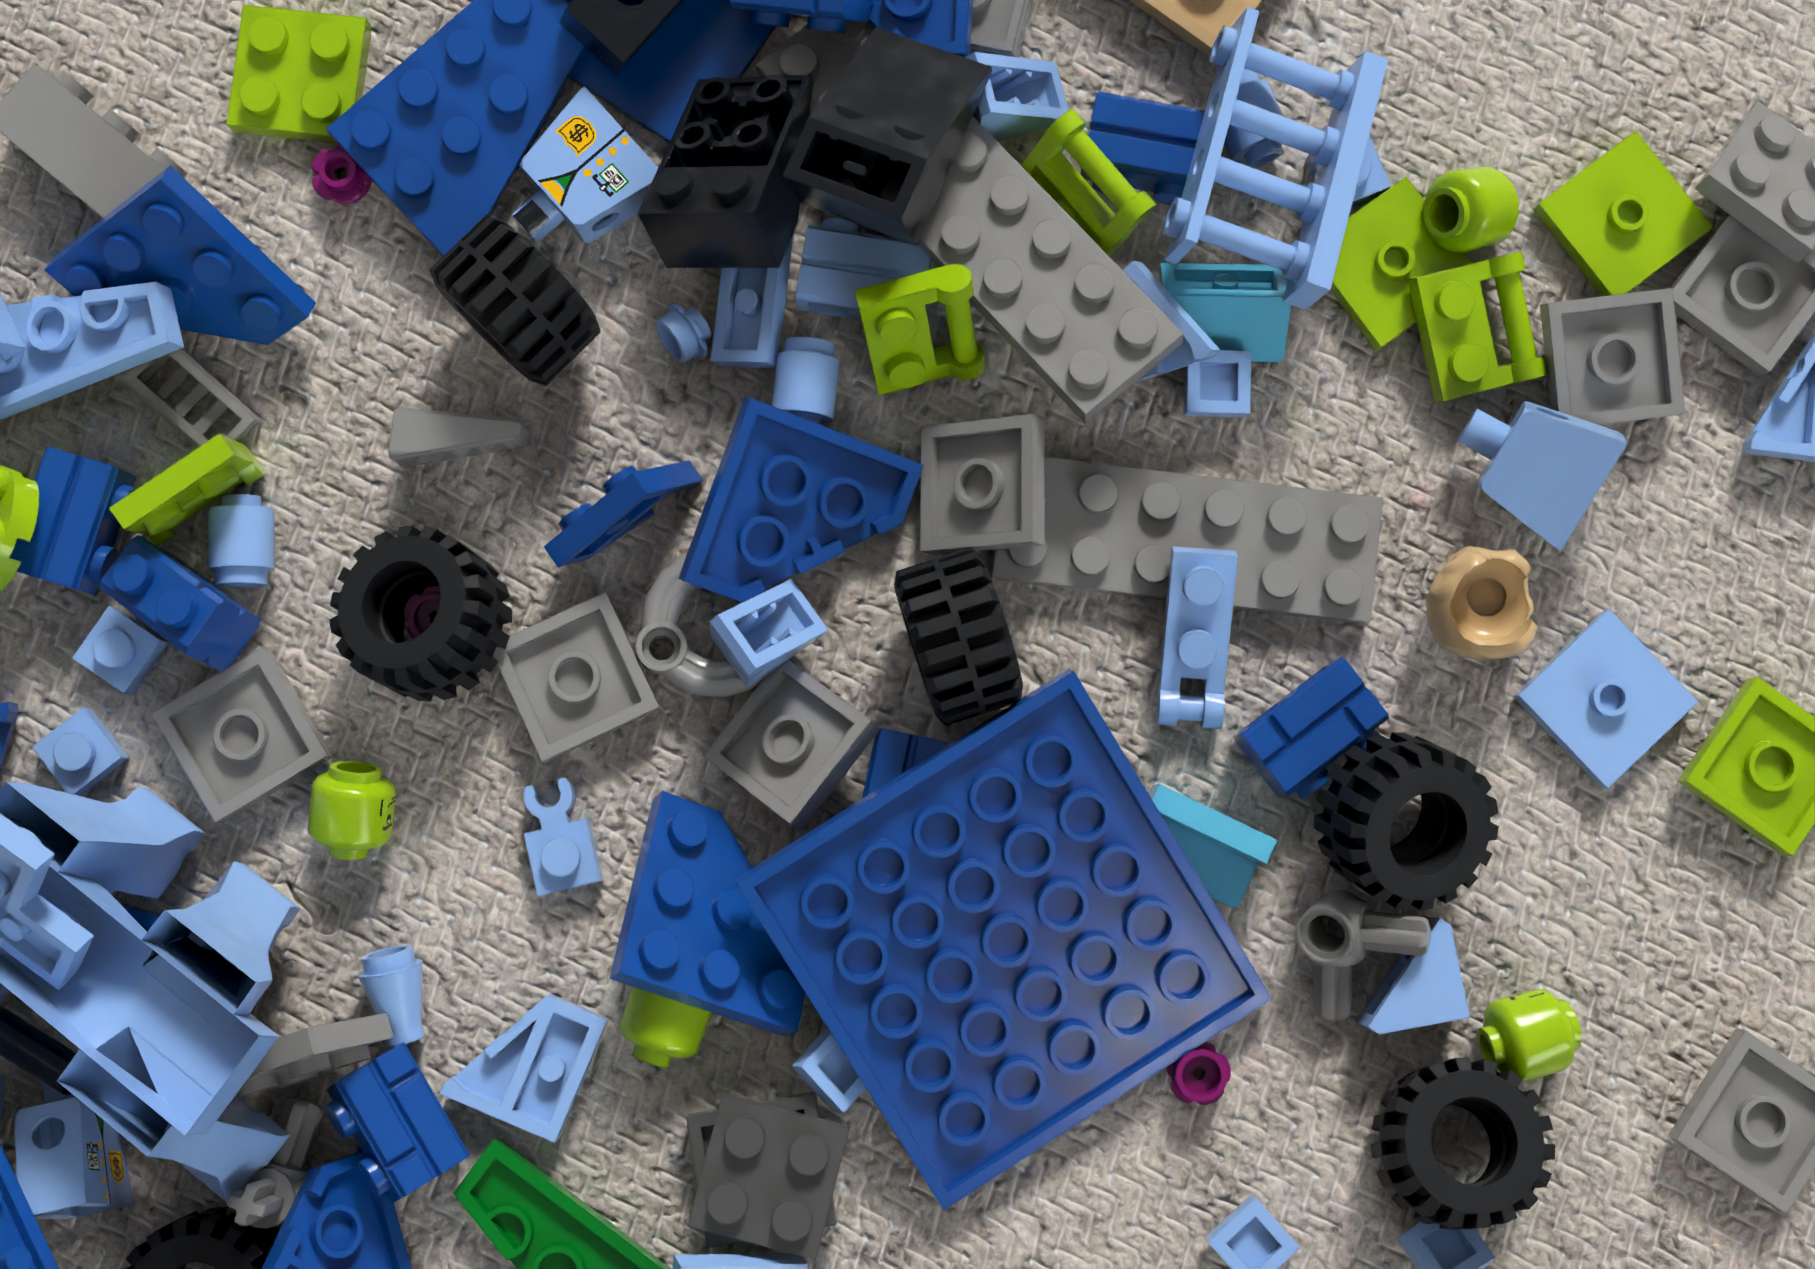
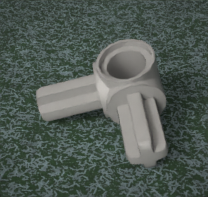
M1332 890L1322 895L1299 919L1295 932L1297 944L1303 952V958L1313 964V1012L1315 1016L1329 1022L1347 1020L1351 1016L1352 965L1361 962L1366 957L1368 950L1414 956L1425 955L1431 940V927L1428 919L1420 916L1374 912L1371 910V905L1368 901L1361 900L1355 894L1345 890ZM1327 915L1339 921L1344 928L1345 937L1339 938L1327 932L1322 925L1321 916Z
M289 1097L285 1101L277 1125L290 1136L268 1165L256 1173L252 1183L247 1184L246 1188L230 1194L227 1206L230 1207L232 1213L236 1214L235 1223L242 1226L251 1225L255 1228L264 1229L273 1226L282 1227L307 1172L311 1168L305 1163L323 1113L322 1107L319 1104L299 1097Z

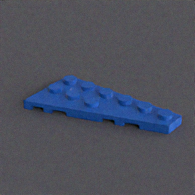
M473 0L326 128L337 144L355 161L362 171L442 257L485 215H493L498 206L497 202L515 170L519 169L523 157L533 145L562 94L565 83L576 63L587 50L584 45L559 23L565 8L568 6L563 0Z

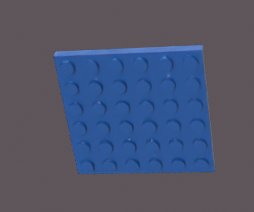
M1067 669L1021 698L1020 701L1005 708L735 878L736 885L943 1210L1273 999L1076 673L1071 669Z

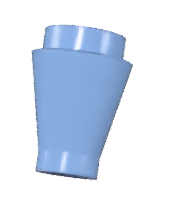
M393 946L363 955L361 957L363 971L357 976L375 1015L388 1014L394 1038L386 1040L385 1044L387 1046H396L403 1042L406 1044L424 1037L422 1026V959H415L413 946Z

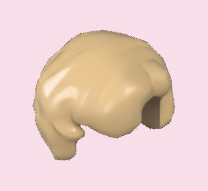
M1467 546L1447 557L1445 566L1441 571L1437 572L1425 602L1428 625L1438 645L1457 656L1478 660L1510 658L1522 655L1535 641L1538 627L1531 619L1529 620L1535 608L1528 592V575L1530 574L1531 567L1521 554L1513 548L1489 550Z

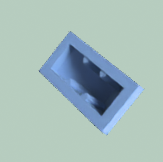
M973 52L966 57L967 59L991 66L993 70L973 117L979 122L980 127L983 126L997 141L1048 129L1061 115L1069 110L1056 62Z
M792 579L718 614L710 621V637L747 688L828 631V628Z
M1425 916L1431 927V940L1427 953L1422 956L1399 954L1355 1023L1376 1034H1385L1470 1018L1450 924L1441 918Z

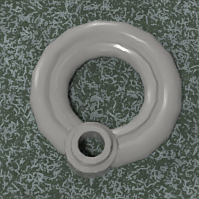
M685 554L659 573L645 596L640 623L641 631L636 639L638 659L645 669L654 674L663 675L665 679L690 694L722 698L750 691L761 683L765 676L747 688L726 658L721 660L703 658L691 651L687 646L686 637L679 628L680 611L688 597L701 589V587L678 579L687 555ZM777 582V583H775V584H773V585H771V586L765 588V590L767 591V590H769V589H771V588H774V587L780 585V583ZM660 639L670 641L674 646L672 656L666 660L655 659L650 654V647L655 641Z

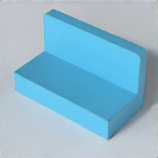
M1160 263L1158 281L1220 350L1251 351V362H1280L1283 360L1291 305L1283 302L1288 279L1282 277L1281 269L1265 264Z
M1161 784L1152 785L1148 794L1211 898L1229 907H1238L1258 863L1267 864L1277 840Z

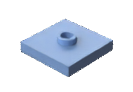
M1610 609L1602 611L1513 696L1600 789H1608L1698 703L1695 697Z

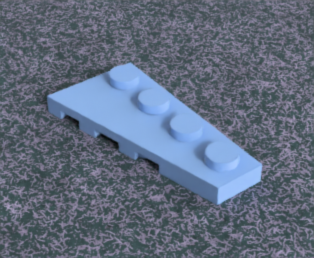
M158 282L86 290L80 296L61 298L55 295L31 297V302L6 304L26 349L6 360L7 366L0 372V420L184 348L171 288Z

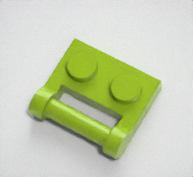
M1070 109L1047 129L1021 166L1096 244L1111 257L1133 230L1155 210L1157 204L1145 191L1138 193L1083 130L1086 122L1074 109ZM1064 149L1068 151L1119 210L1116 214L1062 154Z
M1522 251L1408 279L1434 402H1443L1548 375L1545 357L1537 356L1520 271L1526 270ZM1490 278L1495 280L1512 359L1511 363L1499 366L1480 281Z
M959 264L945 265L854 290L871 371L879 396L949 376L964 381L973 380L984 372L986 368L984 349L975 339L969 302L974 293L972 274L967 267ZM939 301L944 304L951 344L933 348L925 305Z
M219 433L109 507V509L124 530L145 534L153 543L160 546L176 535L175 527L243 481L250 485L265 475V472L258 460L244 444Z

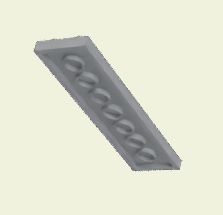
M867 20V23L846 21L845 33L810 30L807 29L806 25L756 64L758 77L770 75H811L813 80L811 114L874 30L875 26L870 20ZM972 117L917 244L922 247L937 267L959 264L970 270L974 293L969 301L1086 424L1181 346L1184 333L983 126L980 127L979 122Z

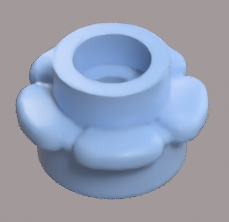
M676 303L670 304L668 306L669 312L655 322L656 332L661 343L672 358L680 364H684L697 356L700 359L705 358L708 354L705 342L712 337L706 320L694 307L684 310L682 306Z

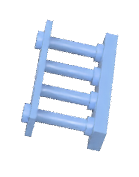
M1247 7L1231 28L1225 25L1222 26L1211 50L1209 61L1217 65L1182 197L1174 199L1165 219L1163 234L1171 237L1165 260L1177 264L1198 243V240L1281 269L1282 277L1288 279L1283 302L1307 310L1331 290L1389 59L1364 51L1346 71L1340 69L1336 74L1251 43L1259 11ZM1244 68L1326 98V106L1332 108L1328 126L1325 125L1322 130L1236 99ZM1229 125L1311 154V161L1318 164L1313 183L1311 182L1307 187L1222 157L1221 153ZM1216 182L1296 211L1297 219L1303 221L1299 240H1295L1290 245L1206 215L1213 183Z

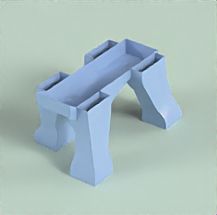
M5 782L0 788V813L18 827L28 829L34 833L45 847L55 853L38 894L58 909H63L73 914L79 920L82 927L92 933L94 937L77 974L60 990L53 987L0 947V1004L12 992L80 1048L57 1082L146 1156L179 1162L227 1202L232 1192L246 1188L247 1184L253 1182L256 1173L268 1165L290 1136L263 1112L251 1109L243 1096L237 1097L236 1094L279 1038L276 1033L250 1012L272 982L268 954L275 946L279 933L290 925L301 908L247 865L234 861L202 901L185 909L164 910L147 932L110 893L121 891L159 899L179 871L184 857L195 849L205 835V832L151 789L138 786L124 800L106 803L29 783Z

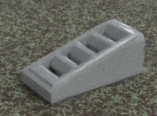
M183 348L126 370L118 377L197 448L209 440L203 434L228 408L238 417L224 430L222 435L238 442L261 420ZM172 357L180 366L155 391L147 382ZM191 374L199 383L174 408L166 399ZM210 391L218 400L192 425L185 416Z
M398 407L393 412L389 458L400 466L410 467L517 449L531 445L532 433L519 419Z

